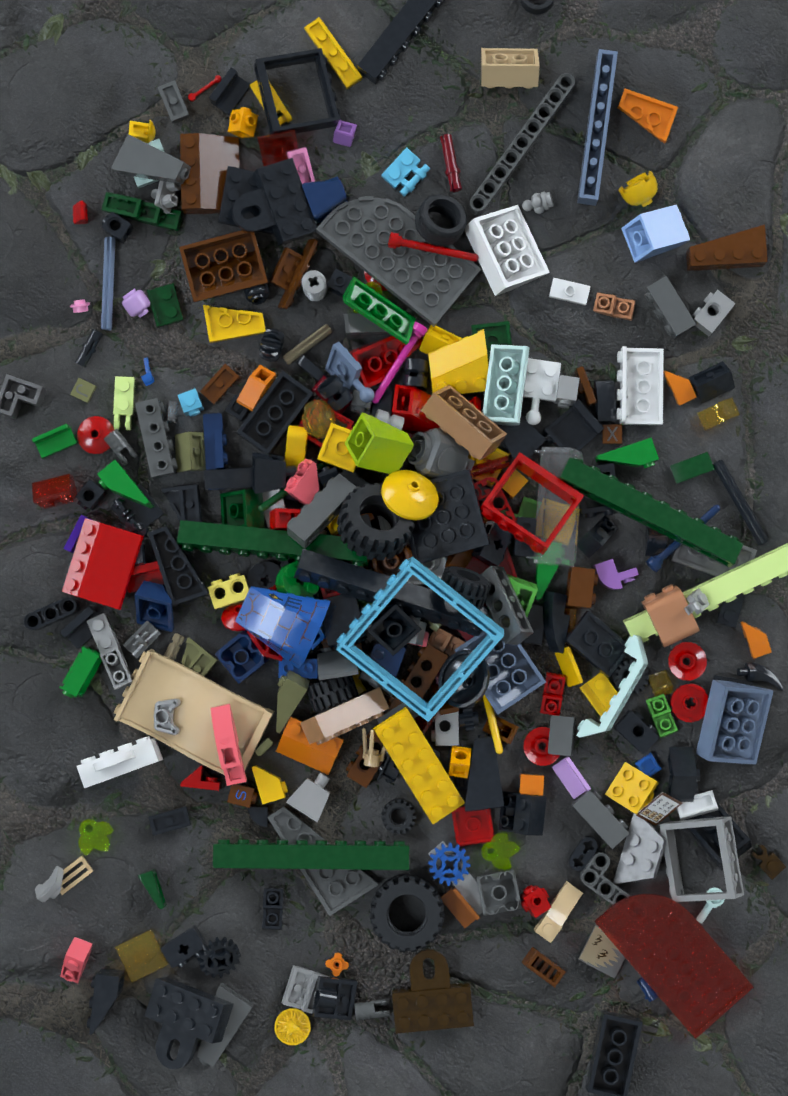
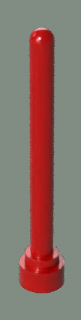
M391 232L389 236V248L396 249V247L400 248V246L470 261H477L479 258L474 253L403 239L398 233Z

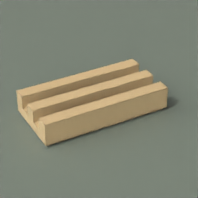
M83 855L63 870L64 875L81 861L83 863L82 866L62 880V885L84 868H87L88 871L65 889L62 887L61 895L65 894L94 871Z

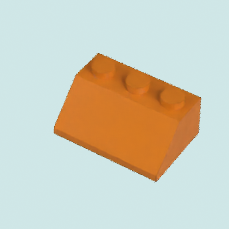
M291 716L276 752L329 775L344 739L337 736L319 745L316 742L309 744L300 724L303 721Z

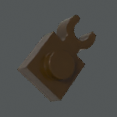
M759 844L758 846L762 850L761 854L757 855L754 851L751 854L754 858L761 860L758 866L773 880L786 866L773 852L767 855L766 848Z

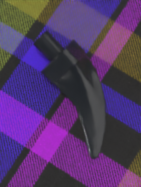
M745 663V668L737 669V676H745L748 682L767 681L780 690L784 689L776 675L760 664Z

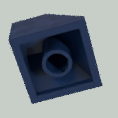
M144 580L135 593L137 624L143 625L148 620L157 629L173 632L172 600L161 584Z

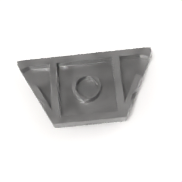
M633 813L628 830L629 834L626 837L613 881L614 884L654 879L658 873L667 840L650 823L636 816L635 813Z

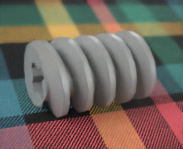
M316 270L306 272L302 278L305 296L311 301L322 300L327 293L324 275Z

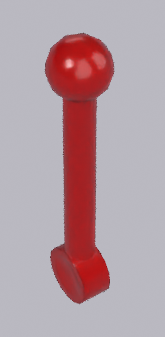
M217 75L213 81L194 94L190 93L188 99L192 102L195 101L196 97L215 83H220L222 77Z

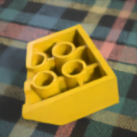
M484 329L469 337L466 336L456 343L448 344L428 353L432 394L448 385L452 386L460 394L485 391L488 374V356Z

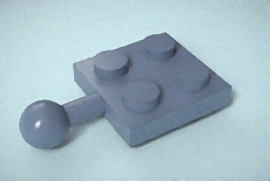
M340 342L333 344L325 370L331 376L336 374L343 382V387L346 386L351 393L356 388L360 392L359 397L363 402H371L375 396L374 391L369 387H365L358 380L362 371L360 363L352 357Z

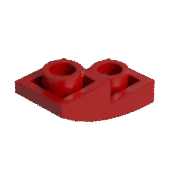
M546 672V683H544L540 713L560 715L565 675Z

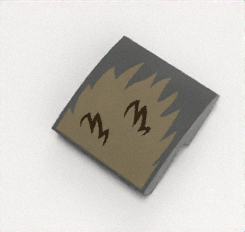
M595 924L578 959L616 979L633 943Z

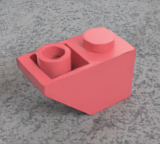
M306 458L298 465L297 472L288 480L284 491L305 505L310 504L315 494L319 491L316 463Z
M74 937L65 955L60 977L69 982L79 983L90 956L92 943Z

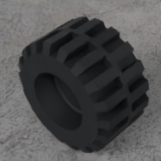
M457 566L445 568L441 580L476 608L481 609L491 587L490 582L485 577L472 570Z
M352 675L326 679L308 686L306 691L314 712H320L359 695Z

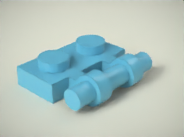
M406 147L382 173L381 177L394 189L401 184L403 188L399 192L405 197L415 189L414 186L420 180L427 176L426 173L430 168L426 164L421 169L418 168L417 165L421 160ZM413 172L415 175L411 180H406L405 178Z

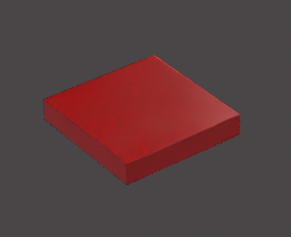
M460 806L452 812L456 845L467 846L495 841L490 809L465 812V806Z

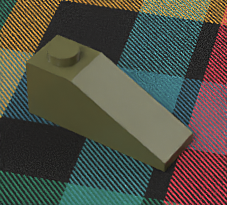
M291 670L288 671L286 676L282 675L277 683L279 690L276 732L279 734L309 686V680Z

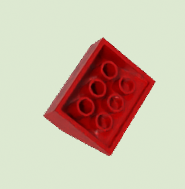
M85 518L62 592L121 610L144 536Z

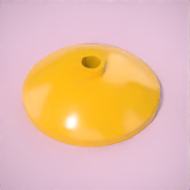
M398 470L389 474L382 484L381 494L384 503L393 513L402 518L422 520L431 516L438 506L439 497L435 486L428 478L418 472Z

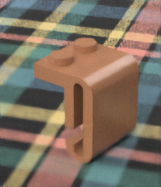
M673 585L664 587L662 589L663 592L656 595L651 593L644 597L645 600L641 601L664 648L700 631L693 614L688 615L684 609L688 603L681 589Z

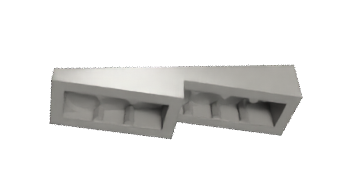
M441 843L436 846L439 850L442 848ZM435 849L431 850V851L428 853L429 856H430V853L436 854ZM452 851L444 852L446 855L454 854ZM439 857L436 862L438 866L441 865V860ZM446 860V861H445V863H446V866H445V867H448V866H449V867L452 868V867H453V863H452L453 860H452V861ZM460 861L458 862L459 870H461L462 863ZM453 873L445 874L447 877L454 876ZM470 873L468 875L463 874L464 881L457 879V885L451 881L476 913L481 915L483 910L478 884Z

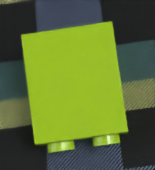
M363 412L345 441V445L357 467L387 474L400 470L414 446L408 433Z

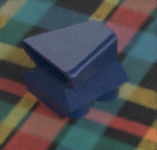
M338 176L326 181L302 184L316 224L322 223L336 207L347 201L345 190Z
M243 630L215 653L238 684L250 677L269 660L267 657L262 656L248 635L247 630Z
M376 640L370 658L396 678L407 645L393 656Z

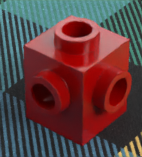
M530 885L520 895L522 899L521 906L525 912L529 911L531 916L535 918L552 908L547 900L549 895L543 887Z

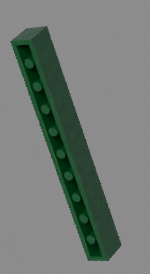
M569 457L558 477L581 494L727 567L735 564L742 549L743 543L739 542L737 537L727 536L721 533L722 531L719 528L709 527L704 524L703 520L699 518L693 519L687 516L685 511L675 510L667 502L657 501L652 498L651 494L647 492L641 493L635 490L633 485L623 484L615 476L605 475L601 473L599 468L583 464V461L579 458Z
M180 520L177 537L178 545L185 551H193V549H199L204 553L219 551L223 555L238 553L242 557L257 555L261 559L276 557L280 561H287L288 559L298 561L304 549L288 536L287 531L184 520ZM319 534L306 548V550L362 568L370 566V559L363 555L360 557L356 555L357 552L354 550H349L347 548L348 544L342 542L341 536Z
M218 839V843L213 844V868L409 870V844H405V841H394V844H386V841H374V844H366L364 840H356L355 844H347L346 840H335V844H327V840H316V843H308V840H296V843H288V840H277V843H269V840L259 839L257 843H249V839H238V843H230V839Z

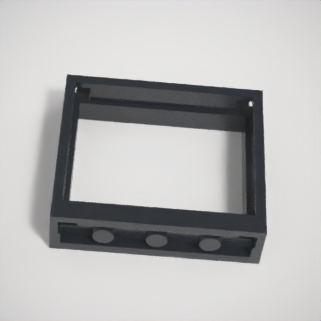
M322 48L255 59L253 67L271 138L336 127L339 119H341L340 109L336 108L335 104L337 100L336 93L331 88V73L327 72L326 68L327 58L323 55ZM315 62L329 118L280 127L266 70Z

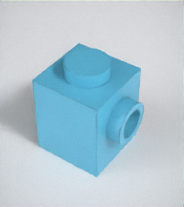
M196 389L178 395L186 416L192 417L204 410Z

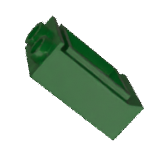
M82 646V652H79L62 682L64 685L59 687L63 689L62 693L70 698L83 697L102 663L99 652L90 647Z

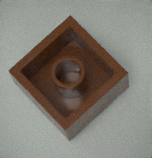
M580 567L568 569L565 607L590 609L592 605H595L596 593H593V587L597 586L598 574H595V569Z

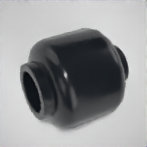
M266 283L244 289V294L247 301L258 305L266 301L270 291Z

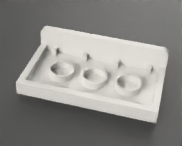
M622 346L621 351L617 353V362L620 363V370L617 371V382H620V389H617V400L620 401V408H617L616 413L617 419H620V424L663 425V349L627 348Z

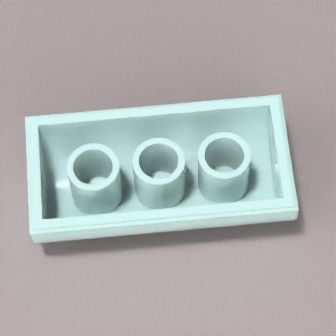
M491 344L482 413L497 425H520L530 349L528 346Z

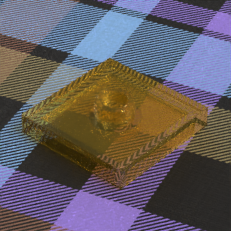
M152 929L115 947L131 982L168 965Z

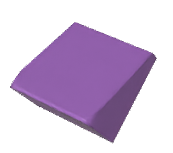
M339 120L334 132L333 142L351 147L357 125Z

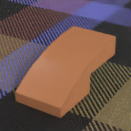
M439 628L437 632H432L427 643L451 656L456 653L455 649L465 642Z

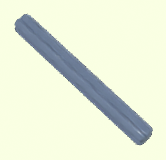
M105 237L101 329L107 331L112 329L115 264L114 237Z

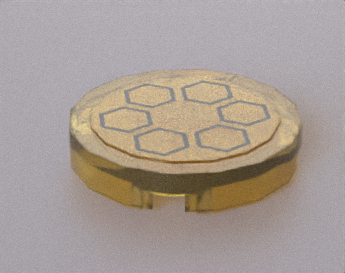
M323 400L311 401L304 407L305 411L302 414L303 426L309 435H313L317 439L324 438L330 424H335L334 411Z

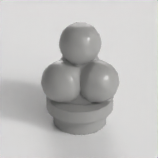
M545 191L541 192V194H533L531 200H525L522 203V208L525 211L534 209L537 214H541L544 210H549L550 207L554 206L551 193H546Z

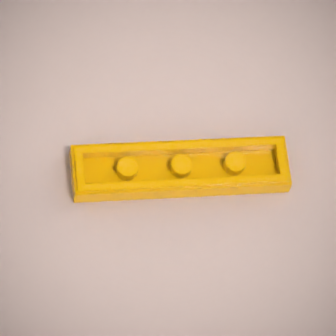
M320 17L304 27V30L318 49L322 48L327 62L346 89H349L363 79Z

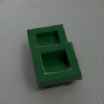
M709 452L670 466L677 484L715 470Z

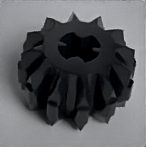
M267 329L263 333L259 349V355L262 359L270 362H277L279 360L284 343V334L275 329Z

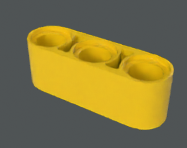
M288 426L285 461L286 466L295 465L296 471L298 465L306 458L307 427Z

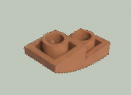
M597 293L593 312L632 321L636 302L634 300L617 298L615 295Z

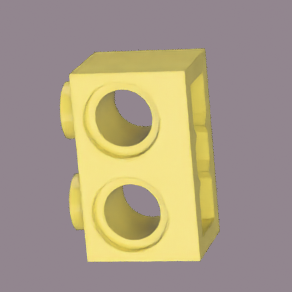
M240 573L229 576L230 580L222 582V579L211 582L212 586L207 588L214 609L217 610L245 600L249 591L245 575L241 576ZM237 582H241L244 586L243 591L240 593L234 591V585ZM219 588L225 590V596L222 599H218L215 595Z

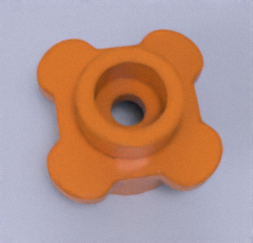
M335 953L334 957L328 959L325 963L326 967L332 970L334 976H339L342 970L349 967V963L342 958L341 953Z

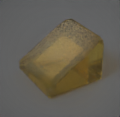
M666 670L649 675L648 680L654 697L673 692V685Z

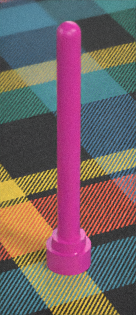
M414 323L409 343L405 344L375 392L374 399L372 400L373 403L379 402L417 339L424 337L428 329L422 324Z

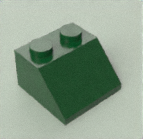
M244 489L220 494L222 524L265 528L264 512L258 510L259 505L263 503V493L255 494L253 490Z

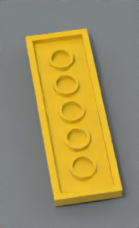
M406 707L373 728L432 824H435L465 803Z

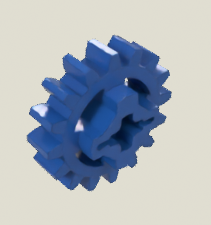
M449 842L448 847H445L441 843L442 848L440 850L437 847L434 848L436 854L430 853V857L433 860L428 861V864L433 867L429 871L430 873L435 872L433 878L437 879L439 877L440 884L446 881L447 886H450V882L453 881L457 885V879L464 881L462 875L469 874L466 867H471V864L466 861L470 857L469 855L464 856L466 850H459V844L452 847V843ZM453 851L456 853H454L453 855H446L444 852ZM439 857L441 860V865L437 869L436 862ZM460 859H462L461 870H459L458 868V862L460 861ZM446 860H448V861H452V860H453V862H452V863H453V867H452V868L449 867V866H448V867H445V866H446V863H445ZM446 873H453V874H454V876H451V877H447V876H444V875H445Z

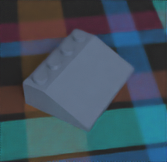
M482 631L479 636H474L456 648L455 652L461 650L473 651L487 636V633ZM501 639L484 658L490 671L489 685L484 695L497 714H500L546 683L521 644H505Z
M713 680L696 754L712 762L756 764L773 690L730 681Z

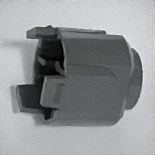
M434 428L424 433L418 432L411 438L414 446L407 459L409 463L415 465L416 471L426 478L435 479L466 469L472 470L475 461L468 458L469 451L463 446L458 445L451 435L443 432L440 428Z

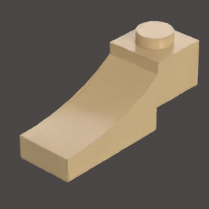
M566 881L551 902L552 908L544 912V916L536 925L534 931L551 943L561 930L562 925L583 892Z

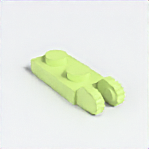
M115 376L114 430L116 428L119 430L120 415L126 416V430H131L132 416L134 414V377Z

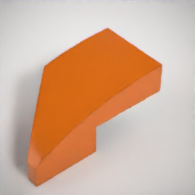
M663 371L666 382L671 387L679 406L697 398L688 379L668 371Z
M740 622L753 658L772 652L767 635L764 632L748 625L746 622Z

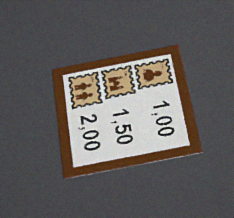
M662 792L639 811L636 816L656 826L683 803Z

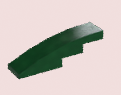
M109 192L105 194L101 209L110 214L113 212L120 217L174 231L179 230L183 213L178 210L171 209V213L166 214L162 208L155 206L153 203Z

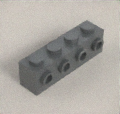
M158 398L135 403L151 478L157 479L175 475V469H178L176 458H172L171 454L174 447L172 439L168 440L167 432H170L168 421H164L163 414L166 413L164 403H160Z
M340 473L335 478L332 477L327 482L326 487L315 494L313 501L310 504L304 505L300 514L288 522V536L306 549L339 515L346 496L353 492L356 486Z

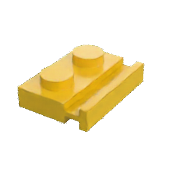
M601 672L579 687L600 717L605 711L608 712L611 706L609 705L610 700L614 695L618 694L607 677Z

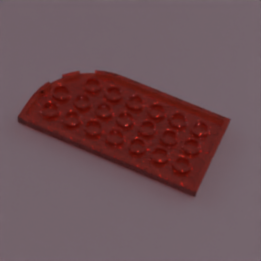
M657 894L633 895L615 903L594 921L695 1039L754 988L693 915L673 899Z

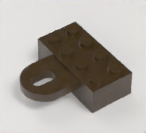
M424 949L416 953L410 962L411 988L392 990L395 1033L474 1026L470 984H450L448 962L439 951ZM426 958H431L434 961L435 975L433 978H426L424 976L423 961Z

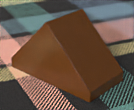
M495 715L501 740L511 744L519 727ZM487 719L482 730L491 734Z

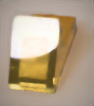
M729 398L698 412L697 415L706 431L739 416L740 413L733 398Z

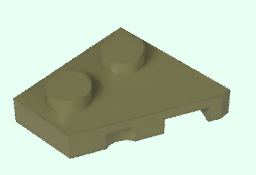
M188 637L182 665L205 677L218 660Z

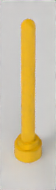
M484 695L483 701L495 751L497 754H502L503 747L494 709Z

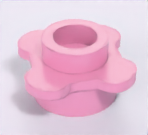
M85 299L75 300L74 304L70 305V308H73V313L89 311L88 306L90 302L85 303Z

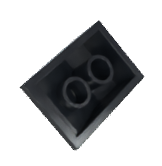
M716 801L717 811L684 820L728 817L729 815ZM732 819L739 858L752 845L748 836ZM716 826L688 828L709 857L722 871L723 865Z

